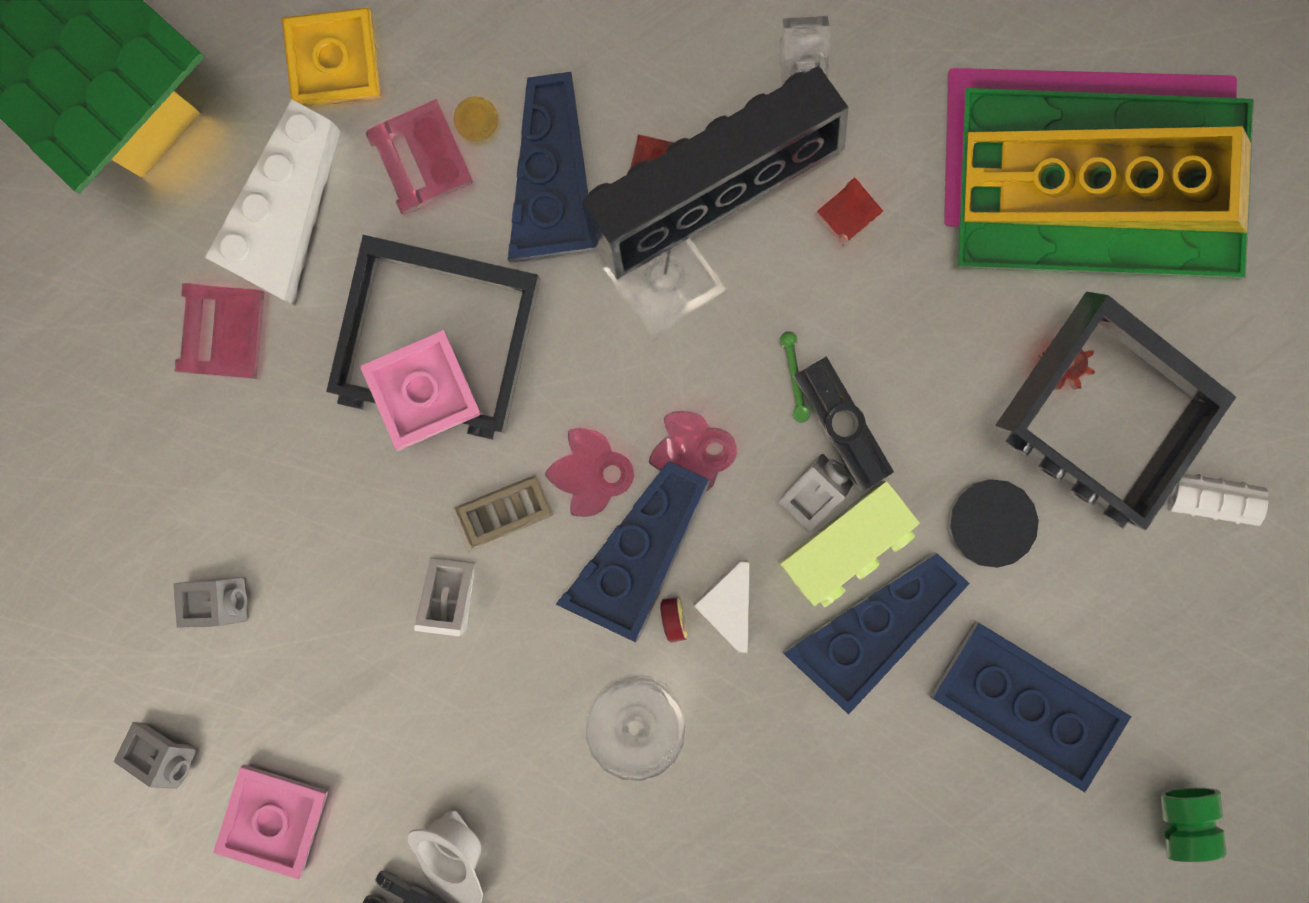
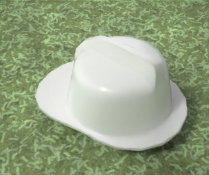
M450 810L441 818L431 823L426 829H413L408 834V843L417 856L426 879L443 900L448 903L482 902L483 893L475 873V868L481 855V842L475 833L468 828L457 811Z

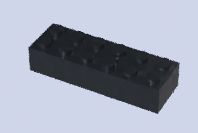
M819 65L806 73L800 71L793 74L780 88L769 94L762 93L756 95L738 112L729 117L724 115L714 119L701 133L690 139L682 138L669 146L666 153L652 161L644 160L635 164L629 169L627 175L611 184L603 183L592 189L587 198L582 200L591 241L617 280L844 150L848 105Z

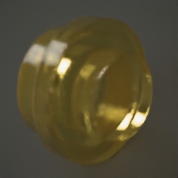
M473 96L464 99L458 104L453 120L456 130L463 138L478 142L486 140L495 132L498 125V114L489 100Z

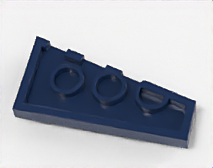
M564 72L528 77L522 120L520 155L516 175L515 201L513 203L511 238L507 258L509 262L596 250L589 237L582 200L588 196V187L572 73Z
M668 461L633 505L632 510L621 524L614 529L607 538L606 543L595 557L588 562L579 574V577L568 591L562 595L556 605L633 642H637L711 479L672 461Z
M934 552L782 653L849 715L970 583L938 553Z

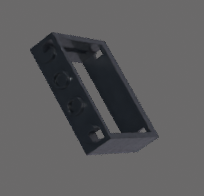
M363 234L326 392L339 395L337 404L363 410L365 401L375 403L369 388L352 385L350 381L376 269L380 260L522 293L494 417L481 414L461 423L469 425L467 434L493 440L495 431L505 433L541 279L539 275Z
M1086 291L995 427L1008 435L1005 443L1009 447L1026 457L1032 453L1040 459L1041 462L1038 468L1058 481H1061L1064 477L1074 486L1070 491L1075 496L1092 506L1097 502L1106 508L1102 515L1110 522L1124 529L1126 524H1130L1146 531L1236 399V396L1109 295ZM1098 324L1193 398L1124 501L1028 430V427Z

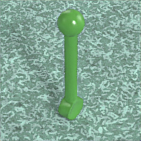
M786 331L781 335L780 343L786 348L796 404L793 417L796 421L803 423L810 418V410L805 406L803 393L793 378L795 374L799 373L794 347L797 344V336L794 332Z

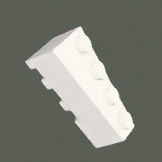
M291 99L205 256L210 261L294 306L299 291L297 287L301 272L305 268L309 253L307 249L313 226H316L320 211L318 208L323 188L327 184L340 130L331 120Z

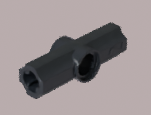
M827 356L793 376L819 420L824 435L833 444L859 491L875 485L894 473L868 428L863 412L855 406ZM839 411L849 413L854 419V430L849 436H840L833 430L832 419Z

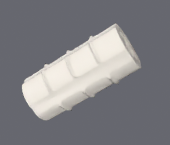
M1184 474L1168 497V510L1189 514L1190 517L1201 516L1211 518L1213 521L1217 519L1230 521L1235 525L1242 523L1261 526L1268 509V490L1266 487L1249 485L1245 482L1237 483L1225 481L1223 478L1202 477L1200 474Z

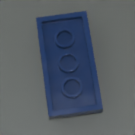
M977 621L930 696L938 703L1084 793L1132 717Z

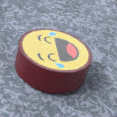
M676 596L662 599L660 611L667 640L670 643L687 640L686 621L680 598Z

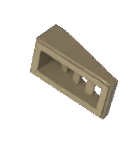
M536 475L454 507L451 511L468 552L553 516ZM526 490L535 513L529 516L518 493ZM506 497H509L518 518L514 522H511L502 501ZM490 504L493 505L501 525L497 529H494L485 506ZM474 511L484 531V534L477 536L468 515Z

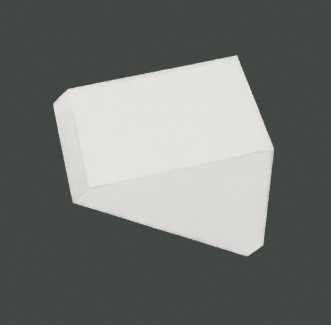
M430 558L416 617L415 631L461 636L467 631L474 563Z
M738 560L693 604L739 653H748L749 562L747 560Z

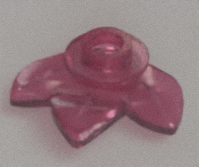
M677 411L665 415L664 423L670 436L666 437L654 448L649 456L650 465L660 471L668 461L681 465L711 479L706 490L708 491L713 487L718 472L730 467L736 458L737 446L734 438L723 429L711 428L699 414ZM719 443L723 449L719 454L711 455L706 451L709 444Z
M586 428L571 429L568 431V441L573 454L566 455L557 460L546 470L545 475L558 489L573 494L570 505L571 515L581 517L593 516L604 510L611 496L621 495L630 488L634 479V469L627 457L620 453L612 452L610 444L604 435ZM611 465L618 467L621 472L620 479L615 483H609L604 478V470Z

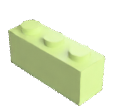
M881 481L782 558L778 564L813 607L820 602L826 607L846 591L842 585L855 574L859 579H862L881 564L877 557L891 547L896 552L913 540L916 535L912 530L920 522L887 481Z

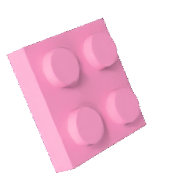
M444 330L360 366L397 451L481 415Z
M245 764L242 765L235 781L213 853L299 880L305 868L328 790Z

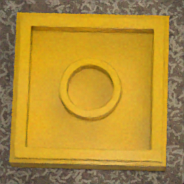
M369 7L281 17L290 98L306 107L381 98L372 11Z

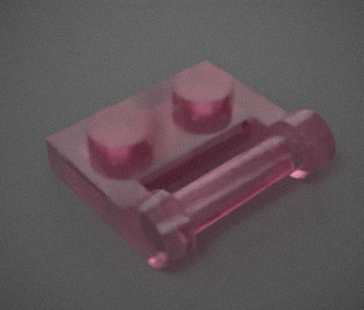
M437 99L378 124L365 132L370 146H376L399 198L396 200V205L402 215L416 211L427 203L474 183ZM401 133L404 134L426 184L425 187L414 191L392 141L396 135Z
M182 283L181 297L185 298L181 355L180 359L177 358L175 360V372L257 379L264 291ZM203 300L215 301L210 361L198 360Z

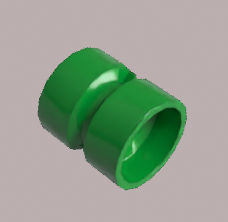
M1179 788L1164 791L1160 794L1163 820L1171 824V827L1164 831L1166 856L1168 859L1179 862H1207L1224 858L1227 855L1224 830L1216 826V822L1223 817L1221 792L1213 788Z

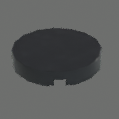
M987 479L972 484L958 494L950 508L948 529L954 545L963 557L980 566L999 568L1014 564L1029 552L1037 538L1039 519L1034 503L1023 489L1009 481Z

